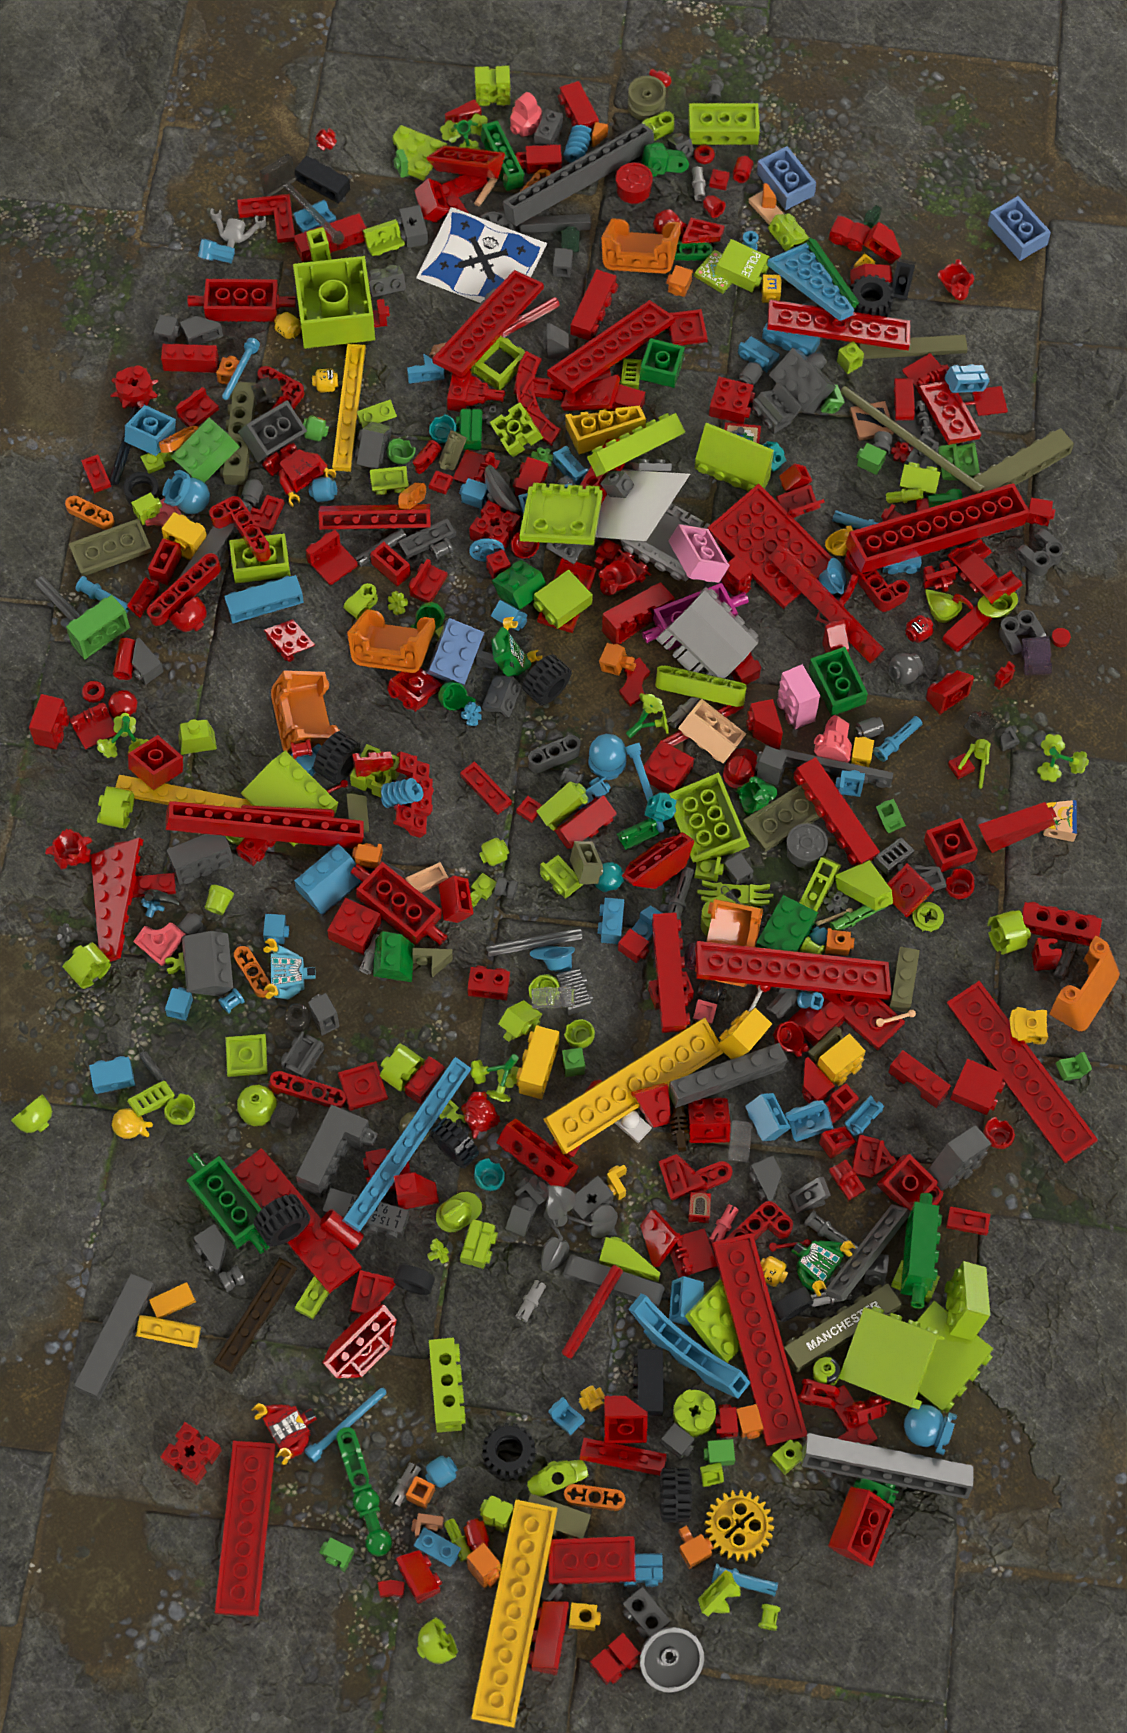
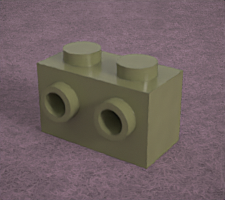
M574 841L570 862L579 884H598L599 878L603 874V865L593 841Z

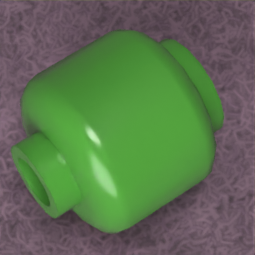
M312 415L308 419H304L303 425L307 430L304 434L305 438L321 441L322 437L327 436L329 427L326 426L325 419Z

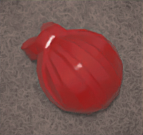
M663 210L656 215L653 226L658 234H663V227L666 223L680 222V236L684 235L687 224L680 221L678 215L673 210Z
M782 1022L775 1028L773 1034L775 1044L780 1043L783 1051L792 1052L797 1057L802 1056V1052L809 1051L808 1045L804 1043V1034L798 1024Z

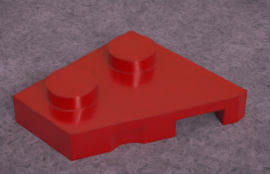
M691 218L683 235L682 243L720 242L725 226Z
M391 752L368 753V757H360L359 753L352 754L356 777H366L373 772L387 771L394 767Z
M675 1154L659 1161L670 1199H678L708 1186L707 1182L679 1155Z
M651 1210L640 1226L652 1265L660 1267L680 1236L656 1210Z

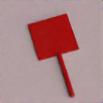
M1002 386L985 388L984 391L972 392L974 401L964 402L965 406L975 404L978 416L1008 412Z

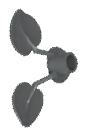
M548 1186L544 1218L552 1223L551 1228L554 1229L558 1238L551 1237L546 1242L541 1257V1270L548 1271L557 1268L568 1258L569 1244L566 1241H562L563 1236L557 1227L564 1226L569 1219L591 1226L590 1234L593 1237L602 1238L608 1235L616 1225L618 1213L614 1208L609 1205H600L592 1213V1222H587L567 1214V1211H570L575 1205V1195L571 1190L562 1186Z

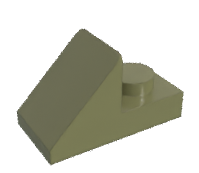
M413 948V963L419 965L432 963V977L453 960L452 949Z

